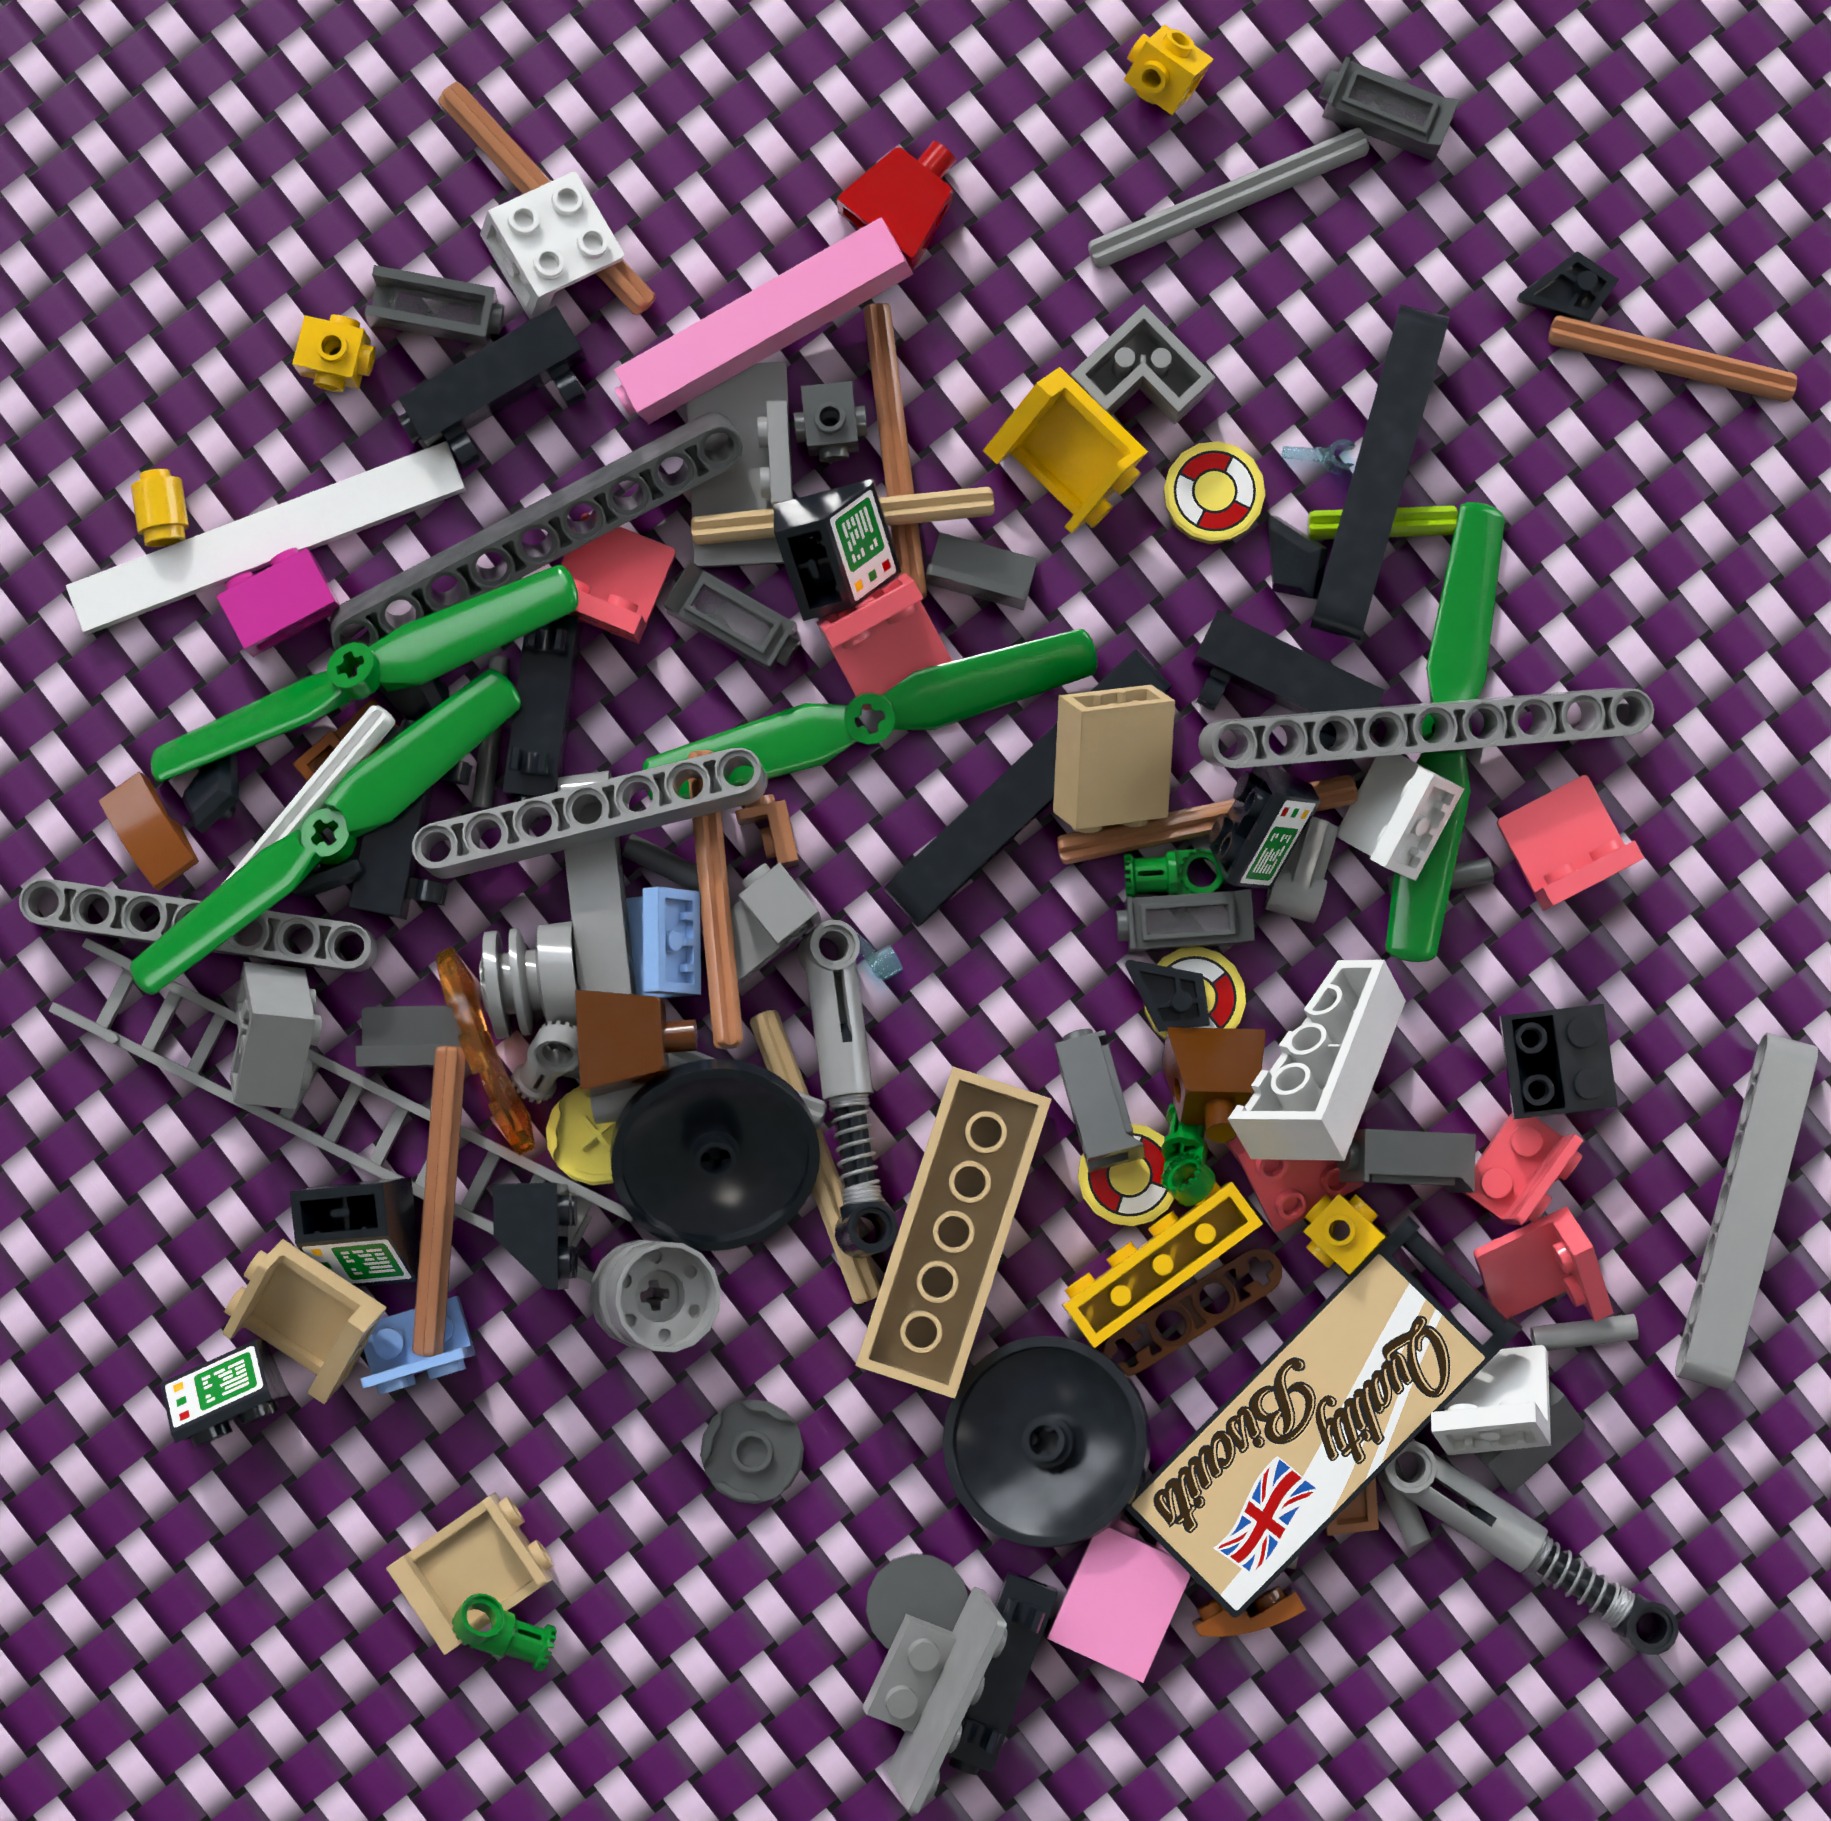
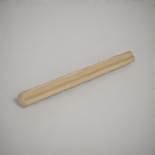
M990 487L879 498L888 526L991 516L995 510L994 495ZM774 508L695 516L691 520L692 539L697 545L775 538Z
M768 1010L752 1017L750 1025L767 1070L780 1076L795 1090L809 1095L779 1013L776 1010ZM820 1126L816 1130L820 1149V1162L812 1192L852 1300L856 1304H861L877 1298L881 1287L869 1257L863 1259L853 1258L845 1254L837 1244L835 1225L841 1216L840 1207L843 1205L841 1191L844 1188L839 1180L838 1171ZM857 1225L856 1230H857L858 1236L862 1239L861 1233H860L859 1228H858V1225Z

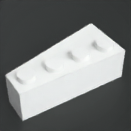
M1338 960L1304 1008L1307 1015L1305 1021L1293 1032L1288 1031L1279 1044L1282 1054L1270 1071L1261 1070L1251 1084L1254 1094L1245 1106L1237 1105L1228 1117V1121L1251 1159L1345 1161L1406 1002L1385 960Z

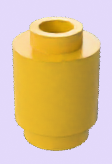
M153 469L140 473V480L131 484V493L137 531L139 535L144 536L145 546H171L186 540L184 530L189 528L182 479L171 476L168 469Z

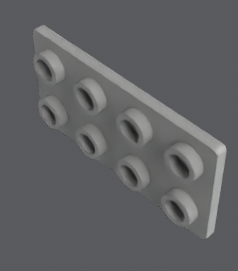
M784 362L756 363L687 403L688 422L707 413H720L728 417L733 423L743 446L742 455L737 464L691 489L692 518L702 515L774 508V504L793 500L787 367ZM725 433L712 434L707 438L704 448L713 451L721 449L726 444L728 435ZM776 537L697 545L693 541L694 563L700 568L784 564Z
M973 1587L953 1631L911 1615H905L862 1706L866 1715L906 1730L888 1767L887 1773L906 1809L916 1814L919 1813L924 1801L930 1800L935 1794L940 1780L939 1769L947 1752L952 1753L956 1749L962 1735L961 1722L969 1706L975 1705L980 1699L984 1689V1674L992 1658H997L1001 1654L1006 1643L1007 1623L985 1590L978 1587Z

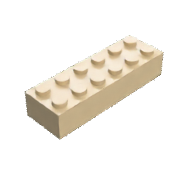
M952 1066L855 1366L955 1399L1052 1100L1051 1098Z

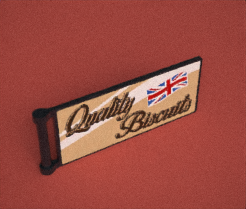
M1410 1216L1140 1488L1136 1498L1127 1509L1232 1617H1239L1431 1421V1412L1441 1411L1523 1328L1512 1316L1507 1319L1417 1231L1420 1226ZM1401 1246L1416 1258L1492 1333L1483 1345L1392 1257Z

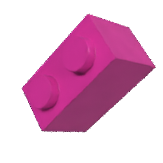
M307 547L301 551H298L297 548H290L277 554L270 560L271 567L256 575H253L252 572H245L232 578L225 584L226 591L216 595L244 650L252 657L330 617L334 609L340 605L315 556Z

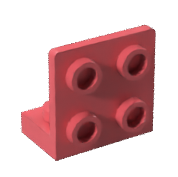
M582 514L579 521L585 520L590 514ZM619 526L566 554L561 565L566 567L572 575L577 587L579 601L576 610L567 615L579 616L582 622L639 644L676 556L675 549Z
M906 573L887 582L854 608L829 614L816 621L855 696L865 692H875L882 695L917 670L952 662L946 647L921 602L924 599L915 581ZM871 704L861 706L864 710L872 708Z
M1582 775L1497 820V826L1542 911L1645 859L1635 840L1626 845L1624 844L1587 775Z
M1511 1113L1475 1163V1193L1463 1194L1507 1226L1523 1225L1529 1220L1534 1223L1543 1214L1552 1200V1197L1546 1192L1553 1182L1559 1178L1566 1180L1582 1159L1583 1155L1577 1149L1582 1144L1583 1139L1576 1134L1561 1136L1536 1117L1513 1120Z
M1238 1136L1229 1142H1225L1242 1166L1271 1227L1276 1232H1280L1305 1218L1307 1213L1325 1195L1333 1200L1338 1194L1345 1196L1364 1184L1359 1182H1339L1340 1169L1334 1160L1251 1159Z
M1567 1206L1539 1218L1534 1223L1532 1222L1507 1235L1494 1239L1473 1252L1489 1302L1507 1319L1564 1292H1567L1575 1307L1584 1304L1595 1322L1614 1314L1594 1247Z

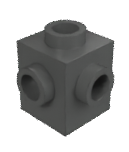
M852 381L801 386L803 412H794L796 441L797 443L807 442L808 456H819L820 462L831 463L849 459V453L859 452L858 437L868 436L865 405L854 406ZM828 422L837 423L834 426H825V424Z

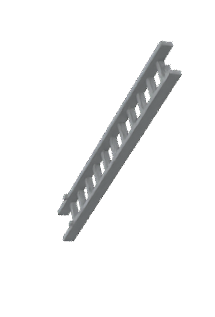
M89 938L85 939L82 945L83 948L124 969L96 1022L55 1002L52 1003L49 1012L383 1180L405 1178L383 1167V1164L408 1114L412 1112L430 1121L431 1109L309 1049L307 1057L312 1062L310 1085L320 1067L351 1082L324 1136L293 1121L308 1090H300L296 1109L282 1108L279 1114L264 1106L234 1103L232 1090L200 1074L228 1020L237 1024L235 1011L172 981L164 987L169 992L142 1045L110 1030L134 983L130 971V965L133 960ZM183 998L215 1013L187 1068L155 1052ZM364 1089L397 1105L370 1159L337 1144ZM461 1125L460 1137L488 1150V1153L462 1204L455 1203V1216L494 1235L493 1221L475 1213L474 1210L502 1157L534 1173L530 1183H546L548 1180L552 1183L567 1184L568 1191L580 1196L577 1202V1225L568 1226V1247H571V1245L574 1247L578 1246L592 1218L587 1214L593 1203L630 1222H634V1219L629 1215L624 1206ZM427 1160L416 1181H412L413 1195L423 1200ZM578 1265L577 1277L591 1284L594 1272Z

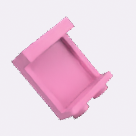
M1118 1519L1109 1528L1090 1538L1060 1608L1050 1622L1046 1631V1637L1055 1643L1143 1683L1191 1575L1158 1541L1156 1546L1137 1538L1140 1528L1122 1519Z

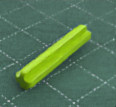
M1397 507L1389 537L1453 535L1458 524L1456 522L1458 516L1457 507ZM1343 509L1311 511L1307 518L1309 537L1313 540L1335 539Z

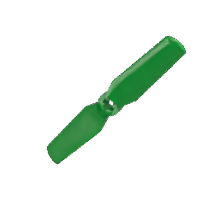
M1466 502L1459 507L1456 521L1458 524L1454 530L1426 666L1430 703L1477 699L1486 682L1505 517L1501 511L1484 503ZM1429 714L1419 725L1420 735L1425 741H1428L1433 736L1432 728H1435V722ZM1469 721V729L1472 733V725ZM1465 749L1420 753L1416 761L1417 764L1464 788V791L1416 881L1394 872L1386 951L1391 956L1400 960L1426 962L1434 959L1437 955L1471 792Z
M556 565L406 623L370 647L357 642L345 644L330 657L327 671L305 677L158 746L151 756L150 767L152 775L157 782L167 781L312 723L350 702L349 699L359 700L367 698L380 685L387 691H393L429 682L575 611L579 602L575 581L566 567ZM358 664H361L359 667H357V675L353 678H350L355 673L354 667Z
M1076 629L920 669L907 676L882 695L875 692L861 693L855 696L848 705L804 703L649 757L644 761L642 770L686 760L693 751L710 750L718 752L741 747L752 751L758 757L768 779L821 766L857 741L864 744H877L885 740L893 730H936L1092 676L1096 673L1098 667L1096 648L1090 635L1084 629ZM865 704H871L874 711L882 710L885 714V718L878 721V730L875 732H869L866 725L857 726L855 718L862 715L861 706ZM750 766L735 768L729 777V784L733 786L748 784L754 775V768ZM689 779L681 785L679 790V797L683 799H690ZM647 791V794L649 795L650 799L652 800V799H653V793L650 792V791Z
M487 669L349 770L324 802L328 808L319 809L311 813L303 822L300 831L296 830L262 849L132 961L130 971L136 985L147 994L158 993L295 890L318 863L334 865L348 859L354 852L357 837L391 822L520 709L521 698L510 680L498 670ZM327 828L334 832V837L337 839L330 846L324 842L321 835L322 831Z

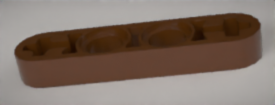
M1254 1248L1243 1252L1126 1324L1106 1339L1103 1345V1353L1113 1360L1112 1355L1118 1351L1115 1342L1123 1338L1128 1344L1134 1343L1143 1337L1136 1331V1327L1146 1323L1149 1337L1161 1348L1160 1351L1151 1355L1150 1348L1146 1345L1134 1354L1137 1363L1129 1367L1124 1361L1117 1363L1128 1376L1140 1373L1272 1292L1279 1285L1282 1278L1280 1260L1274 1253L1266 1249ZM1255 1257L1259 1263L1268 1261L1272 1267L1266 1273L1269 1282L1262 1286L1260 1282L1254 1280L1242 1286L1241 1288L1248 1293V1297L1239 1301L1235 1286L1224 1274L1233 1269L1235 1279H1238L1250 1271L1248 1261L1251 1258ZM1211 1283L1222 1285L1229 1295L1227 1307L1217 1314L1206 1312L1199 1301L1202 1289ZM1167 1310H1174L1180 1313L1185 1322L1183 1334L1173 1341L1162 1339L1157 1334L1155 1328L1158 1316Z

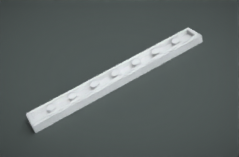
M445 441L66 585L81 629L84 634L88 635L228 582L242 573L254 572L271 565L270 560L274 556L287 549L297 548L298 551H301L307 547L310 551L466 491L450 446Z

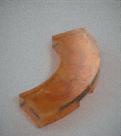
M453 947L437 953L436 964L446 1004L449 1008H453L455 1019L462 1034L458 1035V1039L473 1075L480 1074L484 1090L491 1101L488 1103V1106L514 1152L522 1155L536 1149L530 1114L512 1086V1082L498 1055L483 1015L475 980Z

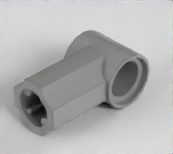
M1312 816L1271 889H1268L1264 909L1312 924L1315 923L1326 892L1327 880L1324 877L1338 833V826Z

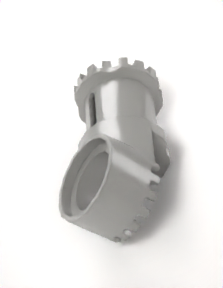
M556 1020V1024H553V1021H549L547 1026L545 1023L542 1025V1028L539 1029L527 1049L528 1059L525 1064L518 1065L511 1076V1080H513L511 1084L513 1087H518L516 1091L517 1093H522L521 1098L525 1099L527 1096L529 1097V1102L536 1100L537 1103H541L542 1100L547 1101L549 1098L551 1099L557 1089V1078L573 1071L579 1065L577 1026L573 1025L571 1028L569 1026L570 1022L566 1021L565 1025H562L561 1020ZM539 1076H541L542 1082L538 1088H534L533 1086Z

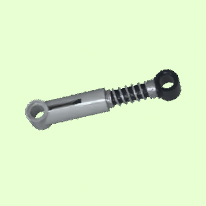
M828 920L819 924L802 938L798 946V958L807 976L822 1097L824 1101L830 1102L829 1105L831 1107L829 1110L835 1113L836 1118L831 1124L837 1127V1133L834 1134L833 1138L839 1141V1147L836 1148L835 1152L841 1155V1161L838 1162L837 1166L843 1169V1175L839 1177V1180L844 1183L845 1189L841 1191L843 1205L840 1207L841 1216L835 1225V1238L838 1246L845 1254L853 1258L863 1259L887 1250L896 1239L898 1224L895 1215L886 1206V1201H882L881 1187L876 1185L880 1182L874 1176V1170L878 1166L873 1165L872 1156L876 1152L871 1151L870 1142L874 1138L869 1137L868 1128L872 1127L873 1124L867 1123L866 1116L871 1110L865 1109L870 1104L868 1096L872 1095L874 1091L856 958L860 950V941L857 933L849 924L841 920ZM821 938H828L835 943L838 948L837 961L828 960L821 954L819 949ZM860 1217L867 1218L875 1227L876 1235L872 1243H866L858 1236L856 1228Z
M1411 1441L1379 1473L1381 1480L1389 1488L1396 1490L1520 1573L1525 1569L1529 1573L1538 1572L1542 1575V1581L1548 1579L1554 1583L1553 1589L1562 1588L1566 1591L1565 1597L1572 1595L1578 1599L1577 1605L1584 1603L1590 1607L1589 1613L1598 1612L1601 1621L1611 1626L1612 1632L1617 1634L1627 1647L1648 1655H1659L1668 1651L1674 1645L1679 1633L1678 1621L1675 1614L1667 1606L1649 1600L1638 1592L1632 1593L1627 1588L1625 1589L1624 1586L1620 1587L1618 1582L1609 1583L1606 1574L1597 1575L1594 1566L1585 1567L1582 1558L1573 1559L1570 1550L1561 1551L1560 1544L1558 1542L1553 1543V1539L1547 1536V1528L1434 1454L1426 1445ZM1411 1452L1418 1461V1470L1412 1479L1402 1481L1395 1472V1462L1402 1453ZM1433 1481H1436L1472 1505L1469 1512L1430 1487ZM1651 1612L1657 1621V1629L1651 1638L1641 1640L1636 1631V1624L1643 1614Z

